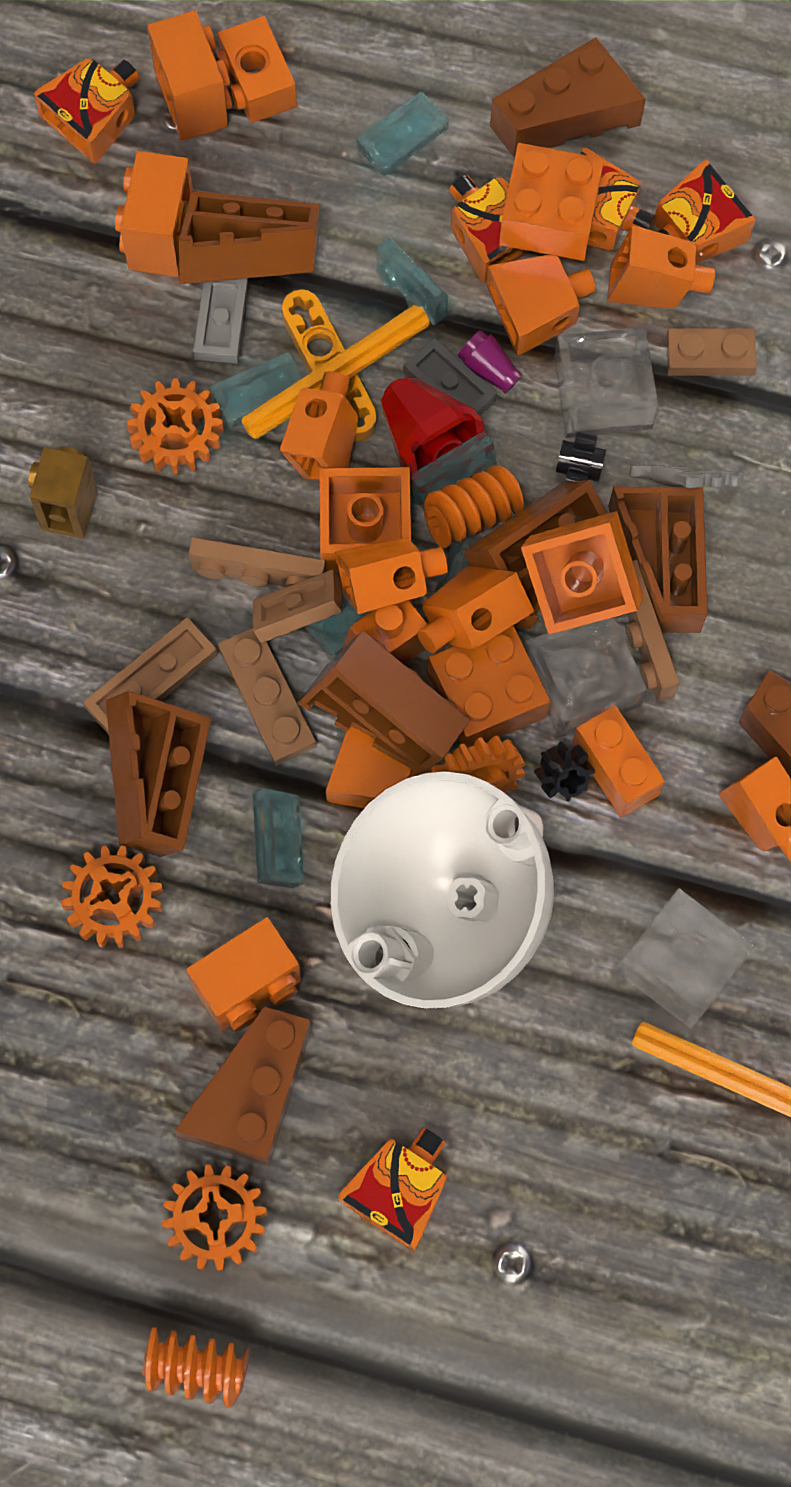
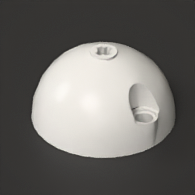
M454 772L424 773L405 779L386 789L372 800L354 820L344 837L335 860L331 880V912L334 929L344 955L357 974L368 985L385 997L404 1005L420 1008H447L476 1002L497 992L514 979L533 958L542 943L550 923L554 902V879L549 854L542 838L543 824L540 816L536 812L520 806L511 797L487 781L468 774ZM515 817H518L519 819V827L517 832L515 831L514 825ZM382 946L383 958L377 966L375 956L377 950Z

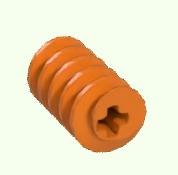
M500 465L491 466L485 472H477L471 478H463L456 485L444 486L441 491L430 492L425 497L424 516L428 530L438 546L447 548L451 544V538L461 542L466 538V531L470 535H477L481 531V525L486 529H491L495 526L496 519L500 522H506L511 518V511L514 514H518L524 507L523 494L519 483L506 468Z
M153 1326L149 1335L142 1374L145 1375L146 1389L150 1392L156 1391L164 1379L166 1394L173 1396L183 1383L186 1399L193 1400L202 1387L204 1401L207 1404L214 1403L221 1391L224 1406L231 1408L243 1389L250 1356V1346H248L241 1359L236 1358L233 1342L228 1343L222 1355L217 1354L214 1338H210L204 1349L200 1351L197 1349L195 1334H190L184 1346L181 1347L178 1346L177 1331L171 1330L165 1342L162 1343L159 1342L158 1328Z

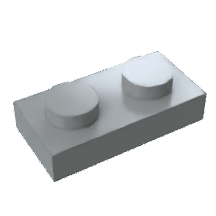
M248 278L203 282L193 350L194 360L238 364L248 292Z

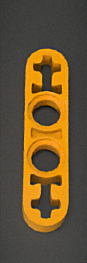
M300 289L289 293L285 297L282 304L284 325L310 374L345 351L320 300L314 293ZM301 305L302 309L309 310V323L312 326L309 329H305V323L301 315L295 314L294 308ZM325 339L332 345V350L325 356H314L308 351V345L313 340ZM358 374L350 378L351 385L347 389L346 399L349 402L353 400V408L357 412L358 417H364V426H357L354 442H362L370 438L375 432L376 411Z

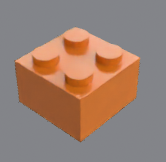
M196 10L147 24L154 73L180 142L228 127L226 110L232 108L231 98L227 86L230 85V80L223 60L216 61L213 52L216 50V43L209 24L202 26Z
M518 143L502 217L499 245L585 261L604 158Z
M137 150L134 166H127L125 170L123 190L124 193H128L125 205H118L116 212L115 230L121 232L119 250L126 255L128 270L179 277V238L190 193L193 191L189 158Z
M410 467L319 468L321 560H325L326 572L332 569L335 572H339L335 551L398 539H409L411 541Z
M617 511L531 535L521 547L548 635L635 612L644 598Z
M514 625L477 648L468 649L453 646L428 657L427 675L434 690L443 698L450 700L457 707L458 711L470 720L458 736L460 745L464 743L467 747L474 746L475 741L480 737L483 738L485 743H488L494 736L501 738L547 718L550 700Z
M268 917L186 968L193 989L222 1033L230 1028L236 1033L248 1027L258 1016L256 1014L258 1010L270 1002L276 1007L288 1001L298 992L295 986L301 983L299 963Z

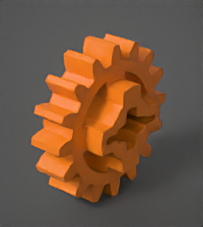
M173 378L171 388L166 389L160 381L155 382L156 393L151 395L149 392L142 390L140 396L143 405L131 404L130 406L131 414L134 418L127 420L128 432L133 434L129 437L132 449H140L139 456L143 463L154 458L155 471L160 472L165 464L171 465L173 475H177L180 465L186 464L193 472L196 470V459L200 458L208 463L211 460L208 448L219 449L221 446L220 437L217 434L224 432L223 420L219 419L221 416L219 403L210 404L212 399L211 392L208 389L198 395L196 382L191 381L186 389L180 388L178 378ZM151 417L155 425L150 428L151 434L148 436L146 429ZM203 417L205 426L200 436L196 427L200 425L199 419Z
M494 736L488 743H485L482 737L477 738L474 746L467 747L463 743L450 754L446 753L444 756L446 762L443 765H436L431 768L433 773L454 772L468 774L487 781L504 793L507 790L517 789L519 785L516 780L525 776L522 768L525 766V762L518 749L512 744L510 739L501 742L499 736Z
M106 845L101 847V857L97 859L89 852L84 853L87 865L81 868L72 864L70 870L75 877V881H63L62 883L64 891L72 896L61 900L64 910L75 911L67 918L71 928L83 924L79 933L81 938L86 941L93 934H96L97 943L102 948L105 947L109 938H114L119 948L124 947V936L131 934L137 942L142 940L139 928L144 925L153 929L156 925L150 913L162 912L163 910L162 902L153 898L164 893L162 883L151 882L158 875L156 868L153 865L142 869L145 863L144 855L139 852L132 859H128V850L126 846L122 845L117 855H111ZM118 868L127 872L120 875L108 872L106 869ZM92 879L91 893L83 898L84 902L82 903L84 888L88 881ZM113 889L116 894H119L120 901L112 904L106 898L105 892ZM141 891H143L142 904L134 915L132 912L134 899L142 895ZM106 918L118 921L119 924L103 925L97 922Z
M211 1164L205 1165V1177L199 1179L191 1170L186 1172L190 1184L184 1188L174 1183L172 1188L178 1195L176 1202L164 1201L163 1207L173 1213V1218L161 1222L163 1229L175 1230V1235L167 1241L169 1247L174 1248L183 1245L184 1249L179 1259L186 1263L193 1256L198 1257L197 1269L200 1271L205 1270L209 1261H214L218 1272H224L225 1260L232 1258L234 1263L241 1266L243 1260L240 1252L244 1248L252 1253H256L258 1250L251 1240L253 1235L260 1236L266 1234V1228L256 1223L257 1218L268 1215L266 1207L254 1206V1202L262 1196L260 1189H252L247 1192L245 1188L248 1185L249 1176L244 1173L236 1181L233 1180L232 1168L228 1165L222 1170L221 1176L215 1175ZM220 1186L237 1193L245 1204L231 1205L222 1198ZM202 1190L203 1198L194 1210L184 1212L189 1199L195 1193ZM213 1196L214 1202L221 1214H228V1219L220 1221V1229L217 1230L218 1240H216V1235L207 1222H202V1217L210 1215V1207H212L211 1198ZM246 1224L245 1230L238 1241L228 1247L227 1237L236 1226ZM185 1232H200L207 1238L209 1250H204L194 1245L188 1239Z

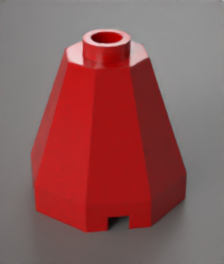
M404 377L403 379H397L391 382L385 389L384 395L381 398L382 411L400 467H410L411 485L420 486L419 480H422L428 487H437L467 469L473 460L468 453L473 446L480 451L486 442L484 421L473 408L417 378Z

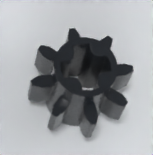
M577 432L574 442L563 440L556 473L567 475L565 482L582 480L599 482L606 449L595 447L598 436Z
M560 741L558 746L552 747L546 752H541L540 767L534 770V774L542 783L541 788L549 798L554 797L559 792L568 802L571 800V797L578 796L583 791L586 792L588 790L589 775L594 774L595 769L587 761L588 755L581 746L577 745L570 751Z

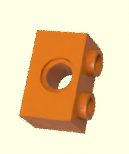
M265 16L218 32L219 50L214 51L216 61L223 60L233 84L229 86L233 103L237 110L244 109L250 124L297 107L295 81ZM254 69H255V70H260V71L257 72V73H248V72H247V71H249V70H254Z

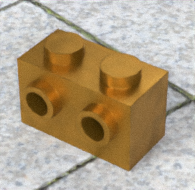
M62 446L58 450L44 447L40 462L34 461L32 463L28 478V487L32 488L30 499L42 531L84 539L98 492L89 458L84 456L79 450L71 447Z

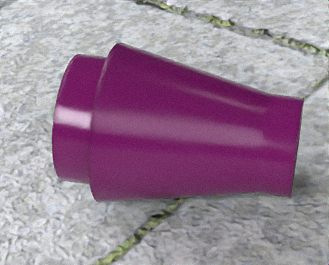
M481 330L465 344L457 355L477 376L498 387L505 394L523 375L516 369L493 335L487 336Z

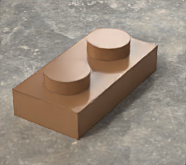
M668 329L666 336L668 376L755 375L757 369L755 329Z
M334 569L253 600V632L261 643L286 635L291 631L320 620H326L342 612V586L340 578Z

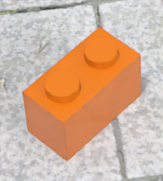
M616 705L576 728L572 744L574 747L577 745L581 746L588 755L587 761L595 769V773L592 775L620 818L660 795L665 780Z

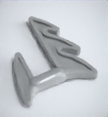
M663 465L631 466L630 468L631 477L647 478L657 483L671 486L681 485L686 488L703 487L704 485L711 487H722L725 485L740 486L743 484L744 476L743 472L689 471V467H668Z

